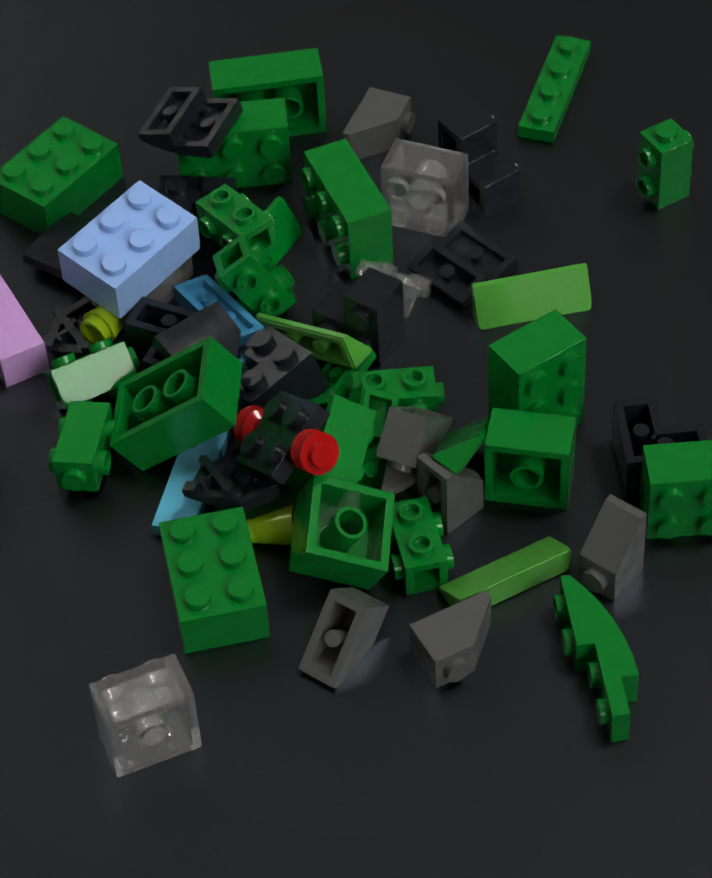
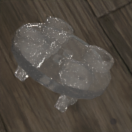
M361 259L360 264L356 267L355 273L358 276H361L368 267H371L403 281L404 318L409 317L417 296L427 298L430 295L431 279L415 273H410V275L397 272L399 267L380 260H376L375 263Z

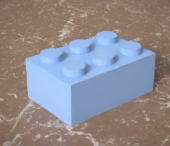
M139 180L58 249L62 278L66 283L121 319L137 305L142 296L146 297L200 249L197 217Z

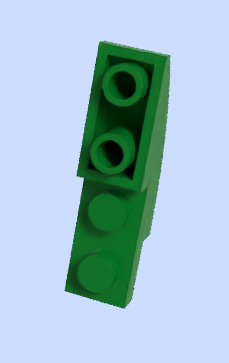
M570 575L560 576V594L553 595V606L556 620H564L566 628L561 629L564 655H572L576 672L587 671L591 689L598 688L600 698H596L595 702L597 719L600 726L607 725L610 741L629 740L630 710L628 702L637 701L639 673L633 654L618 625L600 601Z

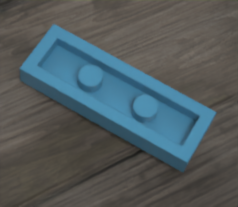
M207 274L173 286L174 300L184 309L198 312L217 301L241 330L239 348L254 333L264 328L262 324Z

